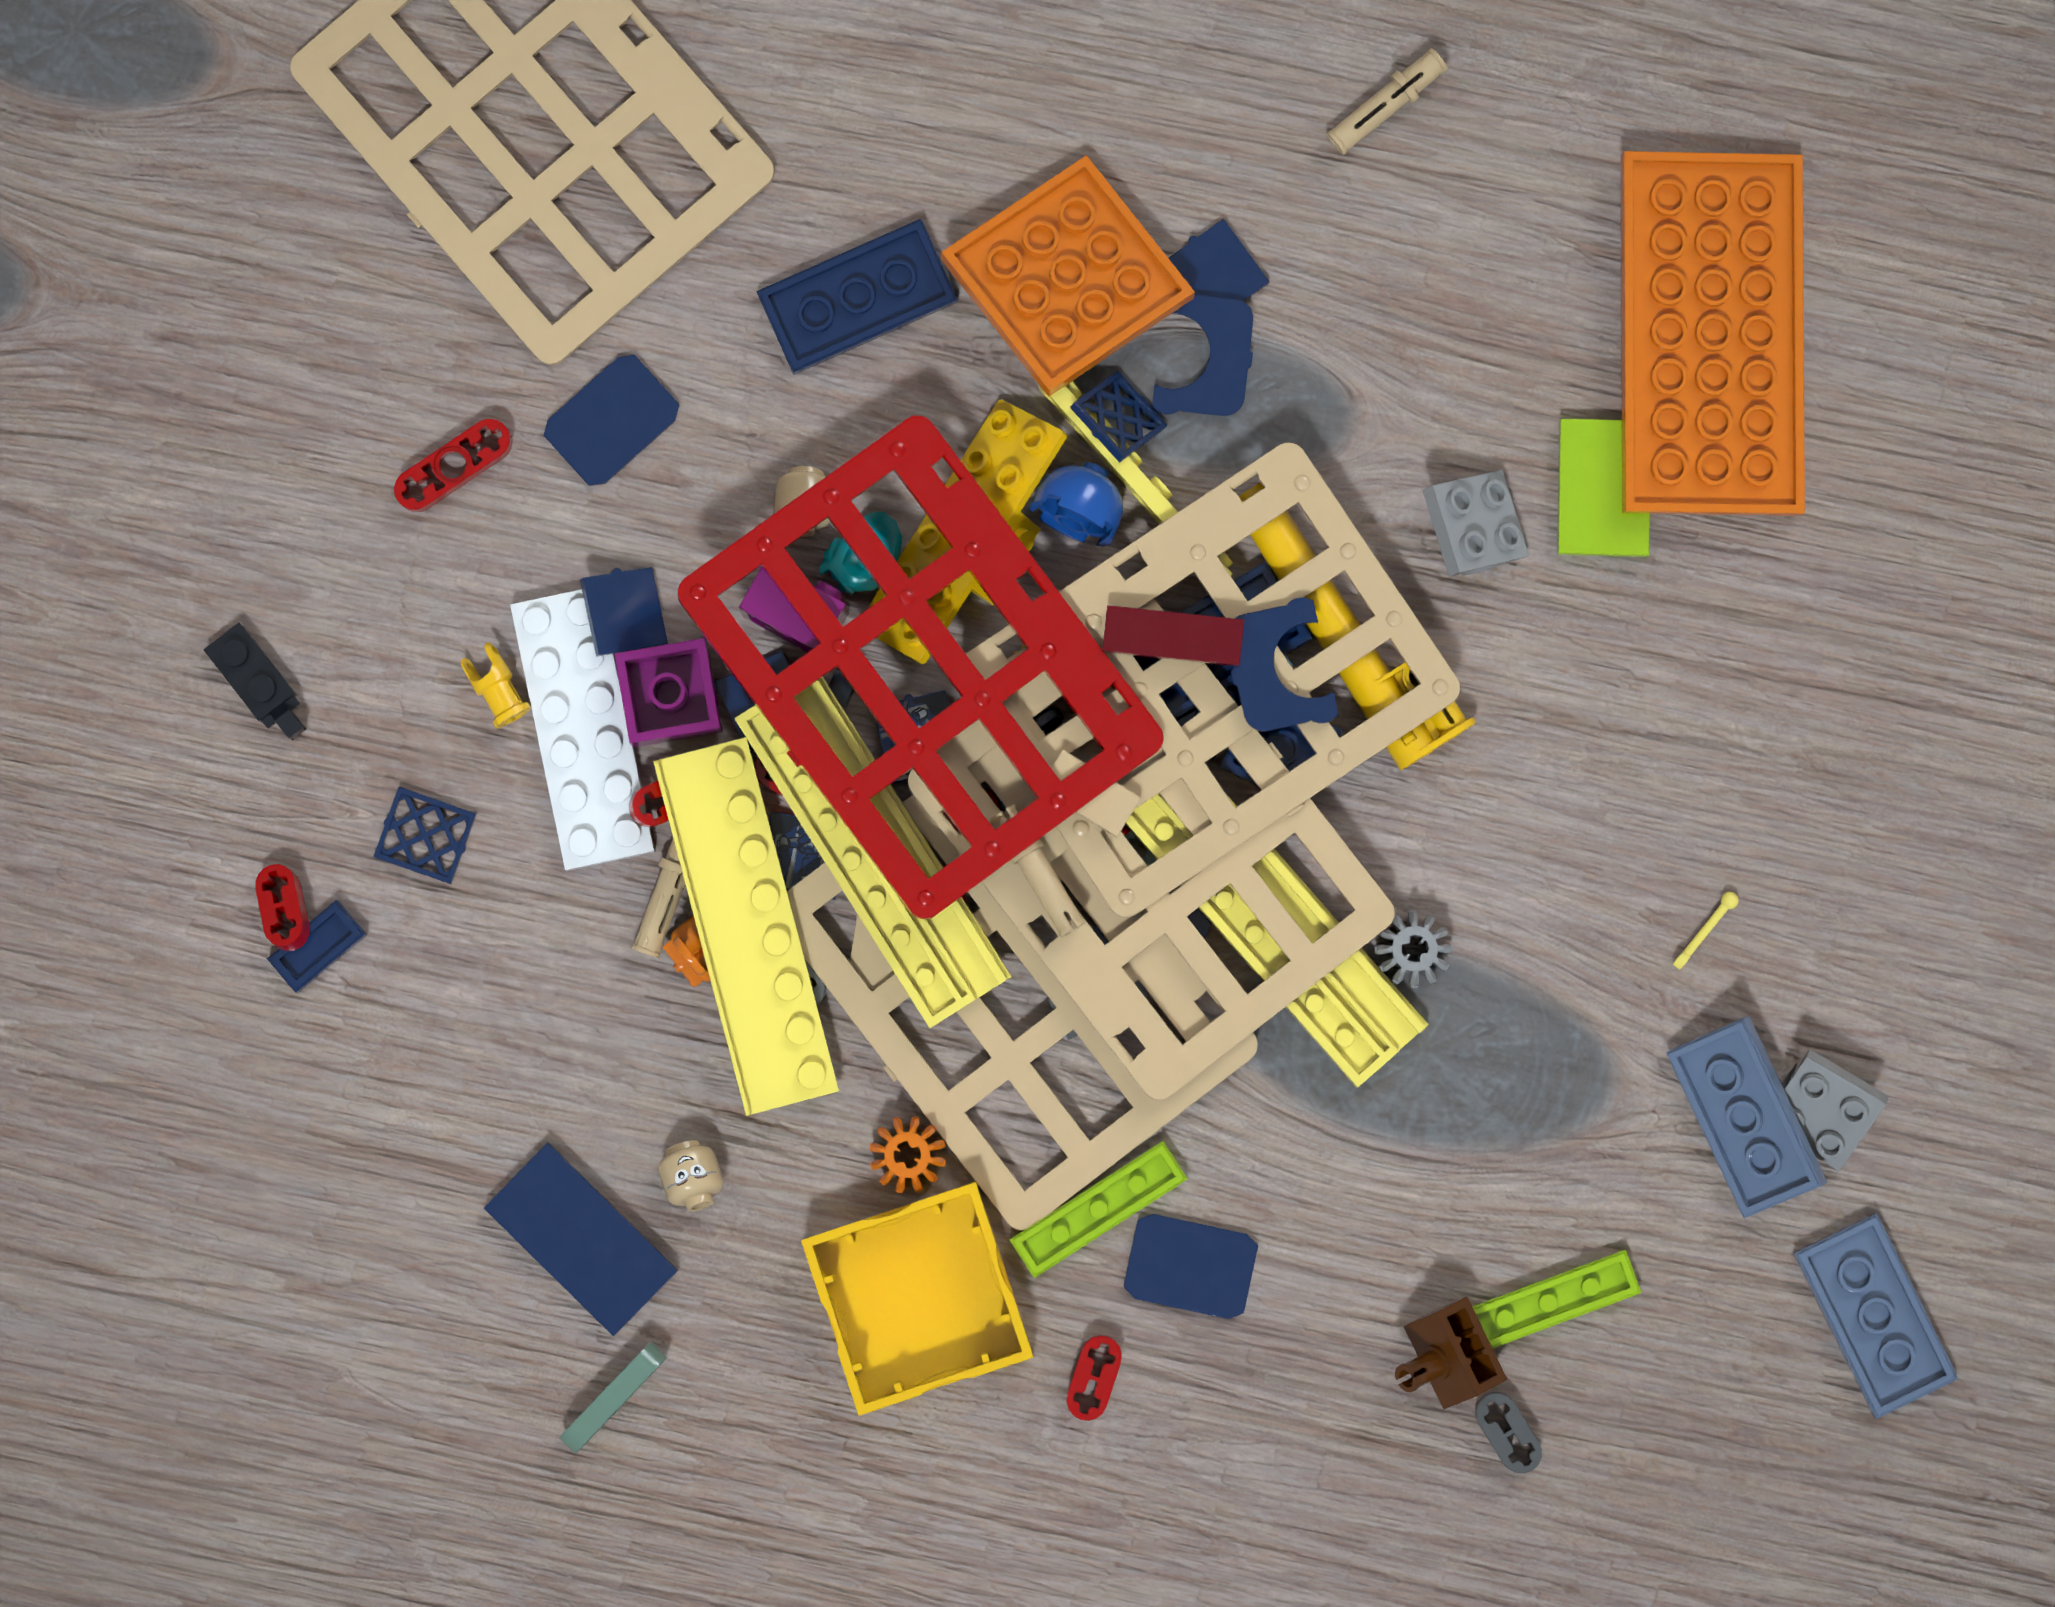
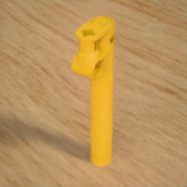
M1260 482L1242 493L1239 498L1244 502L1264 487ZM1288 510L1250 535L1278 580H1281L1317 556ZM1332 579L1304 597L1314 601L1318 624H1306L1323 650L1361 625ZM1374 649L1338 673L1367 719L1415 688L1410 682V669L1407 664L1403 663L1390 671L1377 649ZM1456 701L1443 709L1444 713L1441 710L1387 746L1386 749L1399 770L1402 771L1475 725L1477 722L1474 717L1466 719Z

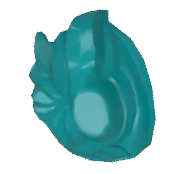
M871 512L864 516V519L894 559L898 561L901 552L902 535L897 521L885 512ZM834 538L829 545V549L824 552V560L819 567L820 576L830 572L832 579L838 582L839 591L848 595L854 592L877 588V583L843 538Z

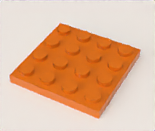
M1087 155L941 252L943 263L1048 397L1194 299L1195 294L1192 287Z

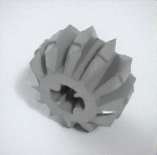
M1411 910L1408 912L1407 917L1408 927H1405L1402 919L1395 915L1392 925L1398 933L1395 934L1385 929L1378 934L1381 938L1390 941V946H1376L1374 953L1378 955L1390 954L1391 959L1381 963L1379 969L1384 972L1395 965L1398 970L1392 978L1394 984H1399L1407 972L1409 973L1410 988H1418L1420 971L1425 980L1432 984L1436 982V976L1429 966L1433 965L1442 971L1448 969L1449 964L1438 958L1437 953H1451L1453 946L1437 944V939L1448 934L1446 927L1438 929L1433 934L1429 931L1435 921V916L1429 914L1424 919L1422 926H1418L1417 911ZM1410 937L1420 939L1417 945L1423 943L1425 946V953L1417 956V962L1407 960L1410 954L1405 956L1402 954L1401 948L1410 942Z

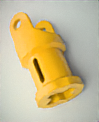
M487 642L484 644V649L492 662V666L486 676L480 677L472 662L467 658L461 659V666L476 695L483 696L495 717L493 724L496 729H499L525 716L531 710L529 703L522 702L510 681L513 676L496 647L492 643Z

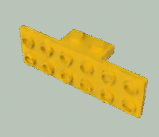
M1000 399L961 458V462L1026 549L1030 551L1041 529L1021 513V510L1065 442L1067 434L1061 429ZM953 472L945 485L948 488L960 480ZM927 514L897 561L909 579L951 549V546ZM969 571L927 601L946 628L949 627L971 591L980 599L994 605ZM879 589L867 609L886 596L881 589ZM904 619L876 638L920 664H925L930 657V654Z

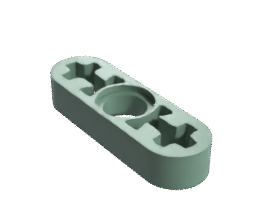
M650 1342L566 1429L559 1439L576 1454L668 1357Z

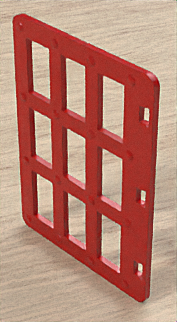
M915 415L904 420L685 577L678 587L677 595L681 606L789 749L786 752L797 768L801 765L909 912L919 919L935 917L1157 753L1164 741L1163 731L1104 651H1102L1101 647L934 424L924 416ZM941 458H944L960 480L948 488L932 468ZM892 471L897 474L951 546L949 551L910 579L852 503L853 499ZM827 518L886 595L844 627L785 549ZM760 566L763 567L819 642V645L777 675L718 597ZM968 571L1027 648V650L986 680L927 603L928 600ZM1026 571L1030 573L1045 593L1034 601L1029 598L1017 582V579L1022 577ZM902 619H904L961 696L960 699L920 728H918L861 651L863 647ZM836 667L895 744L893 748L853 777L794 699V697ZM1043 672L1046 673L1103 750L1062 781H1060L1002 703ZM1112 684L1130 707L1119 715L1115 713L1102 695ZM978 720L1037 797L1035 801L997 829L992 827L936 752ZM912 768L971 846L970 849L929 879L870 801L872 797Z

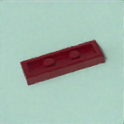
M1107 605L1102 651L1106 653L1240 667L1245 620Z

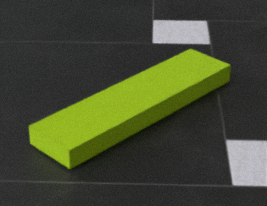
M1162 1141L1011 1238L1010 1241L1032 1276L1036 1278L1188 1179L1164 1141Z
M1621 1250L1473 1305L1472 1307L1492 1348L1642 1292L1626 1250Z

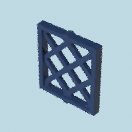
M1119 371L1115 372L1070 406L1072 411L1090 429L1092 435L1099 439L1119 463L1167 427V424L1149 406L1145 398L1131 386ZM1109 385L1112 386V393L1102 391ZM1119 387L1129 398L1120 396ZM1095 397V406L1086 402ZM1102 398L1114 402V411L1103 408ZM1121 404L1133 408V417L1122 414ZM1140 410L1151 422L1141 419ZM1087 411L1097 414V422ZM1104 416L1116 419L1117 429L1105 426ZM1123 422L1135 425L1136 435L1124 432ZM1142 427L1152 430L1143 437ZM1108 435L1118 437L1119 447ZM1125 440L1135 442L1132 446L1126 449Z
M398 787L388 818L384 820V829L373 857L452 884L462 854L466 851V843L477 814ZM411 797L431 805L417 811ZM405 799L411 814L396 821L395 813L399 802ZM441 808L458 813L460 816L447 822ZM435 810L441 825L426 832L420 816ZM415 820L421 834L406 841L399 826ZM465 821L467 826L460 841L456 842L449 827ZM394 829L401 844L386 851L384 843L388 832ZM444 830L451 845L436 852L429 837ZM424 840L430 855L415 861L409 846ZM404 850L409 863L389 856ZM454 850L456 856L451 870L445 872L439 857ZM433 860L440 874L420 868L419 866Z

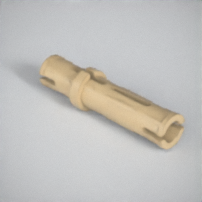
M1428 49L1422 57L1403 72L1395 71L1390 75L1391 81L1361 104L1335 128L1329 130L1326 133L1327 138L1339 153L1345 155L1350 148L1360 142L1374 129L1378 128L1407 102L1410 104L1416 102L1419 99L1418 93L1442 73L1448 71L1446 63L1434 49ZM1419 74V79L1412 83L1397 97H1395L1394 99L1391 98L1392 94H1394L1408 81H1410L1413 77ZM1380 104L1383 105V108L1381 110H1379L1375 115L1368 119L1359 128H1354V126L1359 121L1366 117Z
M1012 805L1006 808L1004 814L1001 811L992 817L990 821L996 828L1000 827L1007 819L1009 820L1019 813L1017 806ZM1039 839L1013 858L1011 862L1013 865L1018 863L1062 938L1070 934V931L1073 929L1075 931L1084 925L1086 921L1081 917L1041 849L1044 845Z
M674 839L671 842L666 858L661 857L658 864L662 869L639 932L631 947L636 951L656 958L660 956L663 942L685 886Z

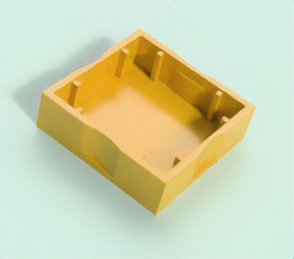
M977 1182L801 1240L821 1303L827 1311L835 1335L838 1355L858 1416L920 1396L926 1391L965 1378H974L1034 1358Z

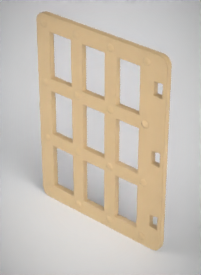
M358 0L298 51L290 63V71L294 79L410 211L407 216L418 228L424 227L536 358L546 365L562 363L763 191L774 178V167L769 157L631 0H554L552 4L515 35L484 0H447L493 52L491 56L454 87L447 82L392 18L412 0ZM630 18L648 37L638 46H635L620 29ZM573 23L635 92L596 127L590 123L534 58ZM370 36L375 39L432 105L392 140L331 71L332 68ZM512 75L574 145L534 180L472 110ZM653 115L656 116L716 185L676 220L614 150ZM721 121L739 141V143H735L728 150L711 133L719 126ZM450 128L455 131L512 197L473 232L465 226L411 163ZM591 168L597 171L654 237L615 272L609 268L553 203L557 197ZM531 220L593 290L553 325L491 255Z
M1280 444L1059 591V593L1102 649L1107 605L1140 609L1192 573H1195L1223 617L1234 619L1239 615L1286 606L1295 598L1306 597L1344 571L1374 617L1294 670L1279 647L1276 646L1274 668L1280 682L1290 692L1301 697L1312 698L1310 695L1311 691L1390 639L1420 685L1341 738H1339L1329 722L1318 724L1310 721L1297 725L1316 754L1235 808L1205 762L1254 730L1244 718L1242 705L1189 739L1159 694L1205 663L1161 659L1143 671L1133 655L1104 652L1160 726L1164 735L1161 749L1165 756L1121 785L1141 797L1135 809L1182 778L1212 823L1131 878L1100 832L1103 829L1076 813L1059 824L1056 828L1110 909L1118 916L1132 917L1284 815L1287 814L1288 817H1291L1304 808L1303 802L1449 706L1459 695L1460 683L1304 450L1297 444ZM1257 474L1258 480L1264 488L1242 502L1233 490ZM1296 504H1299L1328 548L1247 601L1218 556ZM1140 552L1141 558L1147 566L1127 580H1124L1120 572L1115 568ZM1010 625L966 653L985 680L1027 650L1024 647L1007 659L1002 650L998 648L999 645L1016 635ZM1117 690L1104 697L1117 715L1130 708ZM1010 697L1002 702L1051 768L1062 750L1070 754L1093 739V736L1078 716H1075L1038 741Z
M1154 599L1140 608L1164 611ZM1206 664L1177 682L1200 712L1181 727L1189 739L1239 707ZM1044 672L1010 696V699L1039 741L1046 735L1033 718L1062 695ZM1110 686L1109 689L1102 693L1103 697L1113 692V687ZM978 720L936 752L992 827L997 829L990 819L1001 811L968 770L970 766L997 746ZM1255 729L1227 747L1260 790H1263L1289 772L1281 762L1280 758L1283 756L1271 742L1268 745ZM1160 748L1157 753L1117 783L1122 785L1164 757L1165 753ZM912 769L908 777L910 791L958 853L962 855L971 846L963 835H959L942 813L944 811ZM1182 778L1159 793L1192 836L1212 824ZM1310 798L1302 803L1304 808L1291 817H1288L1287 814L1197 873L1172 894L1167 893L1146 907L1147 913L1106 945L1103 944L1087 922L1061 938L1059 931L1018 863L1013 865L1009 861L982 881L985 888L1150 1098L1163 1100L1172 1096L1392 923L1395 915L1393 904ZM1056 827L1040 838L1044 845L1041 850L1049 863L1053 862L1070 848ZM1104 830L1100 832L1130 878L1148 867L1121 832L1117 838ZM1292 834L1298 837L1354 909L1350 915L1314 943H1311L1252 867ZM1228 884L1233 887L1289 959L1287 964L1248 994L1187 917ZM1041 915L1058 936L1049 943L1048 947L1044 945L1028 924ZM1164 934L1225 1011L1183 1045L1122 968ZM1128 1027L1145 1048L1135 1059L1131 1057L1116 1037V1035L1122 1033Z
M998 745L968 768L980 785L984 781L989 784L1006 808L1016 805L1018 812H1020L1037 799ZM914 795L902 802L919 830H921L947 865L960 856ZM1070 848L1050 863L1060 881L1063 880L1109 942L1147 913L1146 909L1132 917L1116 915L1110 909ZM823 863L787 891L806 961L885 1062L886 1066L883 1068L894 1082L898 1080L1003 1218L1015 1229L1025 1230L1046 1217L1252 1059L1257 1051V1039L1255 1034L1251 1033L1169 1098L1163 1100L1150 1098L981 882L968 892L980 907V909L973 913L974 917L987 937L996 930L1000 933L1056 1006V1009L1015 1040L1010 1037L981 997L958 1010V1015L991 1058L948 1090L890 1015L893 1009L909 998L908 993L896 974L872 991L814 916V912L843 891L826 863ZM1165 934L1122 967L1134 983L1137 980L1142 983L1186 1042L1211 1023L1195 1002L1205 991L1209 993L1222 1012H1225ZM1072 1030L1076 1032L1133 1106V1108L1091 1140L1030 1063ZM1007 1080L1011 1082L1067 1155L1064 1161L1026 1190L966 1114L969 1109Z

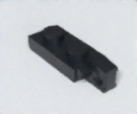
M240 622L204 649V652L253 715L266 728L269 729L277 723L289 739L291 738L292 741L307 730L292 711L300 705V702L295 697L297 694Z

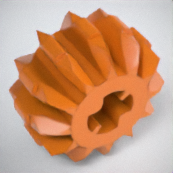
M900 1117L894 1118L893 1125L897 1135L893 1137L886 1128L880 1127L877 1132L888 1141L887 1145L871 1143L869 1147L870 1151L884 1153L885 1159L875 1160L870 1163L872 1170L880 1169L886 1165L889 1168V1171L880 1179L882 1185L888 1184L894 1175L899 1176L896 1185L897 1193L904 1192L906 1178L912 1179L915 1192H921L923 1186L918 1175L923 1173L932 1183L938 1180L937 1175L927 1168L929 1163L942 1167L946 1165V1159L931 1157V1151L939 1150L946 1146L945 1141L938 1140L928 1144L926 1140L936 1130V1127L932 1124L926 1127L921 1136L917 1134L920 1124L919 1117H912L909 1132H904L903 1122ZM908 1141L911 1148L919 1147L921 1158L914 1159L918 1164L912 1168H908L905 1162L897 1163L895 1159V1151L901 1152L898 1146L903 1142Z

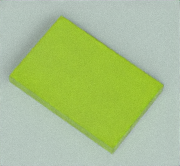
M1560 419L1557 555L1648 557L1650 514L1622 513V420Z

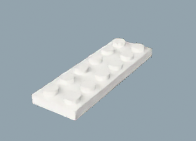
M582 589L510 604L565 870L569 871L654 853L655 847L651 828L637 824L629 812L630 798L635 791L642 788L634 747L629 743L615 656L610 654L596 657ZM644 803L639 806L642 814H646V804Z

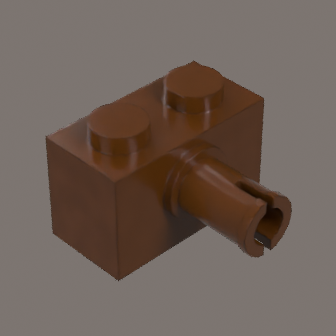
M1468 1296L1438 1308L1403 1326L1418 1356L1396 1367V1380L1411 1374V1378L1398 1384L1405 1392H1414L1419 1387L1430 1382L1444 1410L1474 1398L1508 1380Z

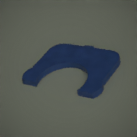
M1195 294L1194 299L1172 314L1188 317L1203 329L1210 346L1208 365L1204 373L1188 386L1170 389L1155 384L1152 408L1165 415L1181 411L1230 416L1239 411L1245 400L1248 369L1252 366L1253 353L1250 351L1253 313L1250 307L1239 299Z
M1299 597L1291 600L1286 606L1247 613L1234 618L1243 619L1245 623L1240 667L1233 666L1231 675L1233 684L1238 688L1244 718L1250 727L1257 731L1266 732L1310 721L1325 724L1339 715L1334 691L1319 698L1298 696L1284 687L1274 668V652L1281 637L1298 625L1306 623L1318 624L1313 600Z

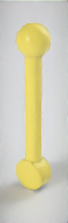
M1725 892L1722 895L1721 905L1673 962L1677 969L1680 970L1686 964L1694 951L1728 909L1737 907L1739 899L1734 892Z

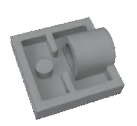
M1503 470L1432 485L1422 490L1449 577L1459 574L1466 576L1529 556Z
M1811 1049L1808 1050L1799 1064L1796 1063L1782 1083V1087L1815 1157L1838 1171L1841 1170L1882 1112L1889 1098L1888 1095Z

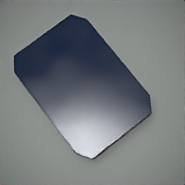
M635 355L617 357L547 420L543 436L588 486L602 485L613 478L676 421L680 405Z
M1151 1214L1137 1221L1123 1287L1138 1300L1231 1319L1243 1314L1245 1311L1258 1245L1244 1233Z

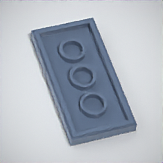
M1749 1015L1666 1052L1743 1218L1827 1183Z
M1877 1213L1863 1218L1793 1253L1875 1419L1958 1380L1954 1368Z

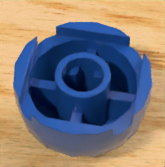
M1085 462L1083 467L1068 465L1056 468L1045 476L1031 501L1030 510L1033 512L1039 508L1043 511L1039 520L1055 531L1083 543L1087 535L1097 537L1099 540L1096 546L1104 547L1111 545L1118 530L1123 514V499L1115 484L1108 479L1109 473L1107 470L1097 464Z

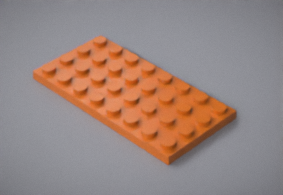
M1624 151L1621 154L1622 513L1801 516L1805 514L1803 155Z

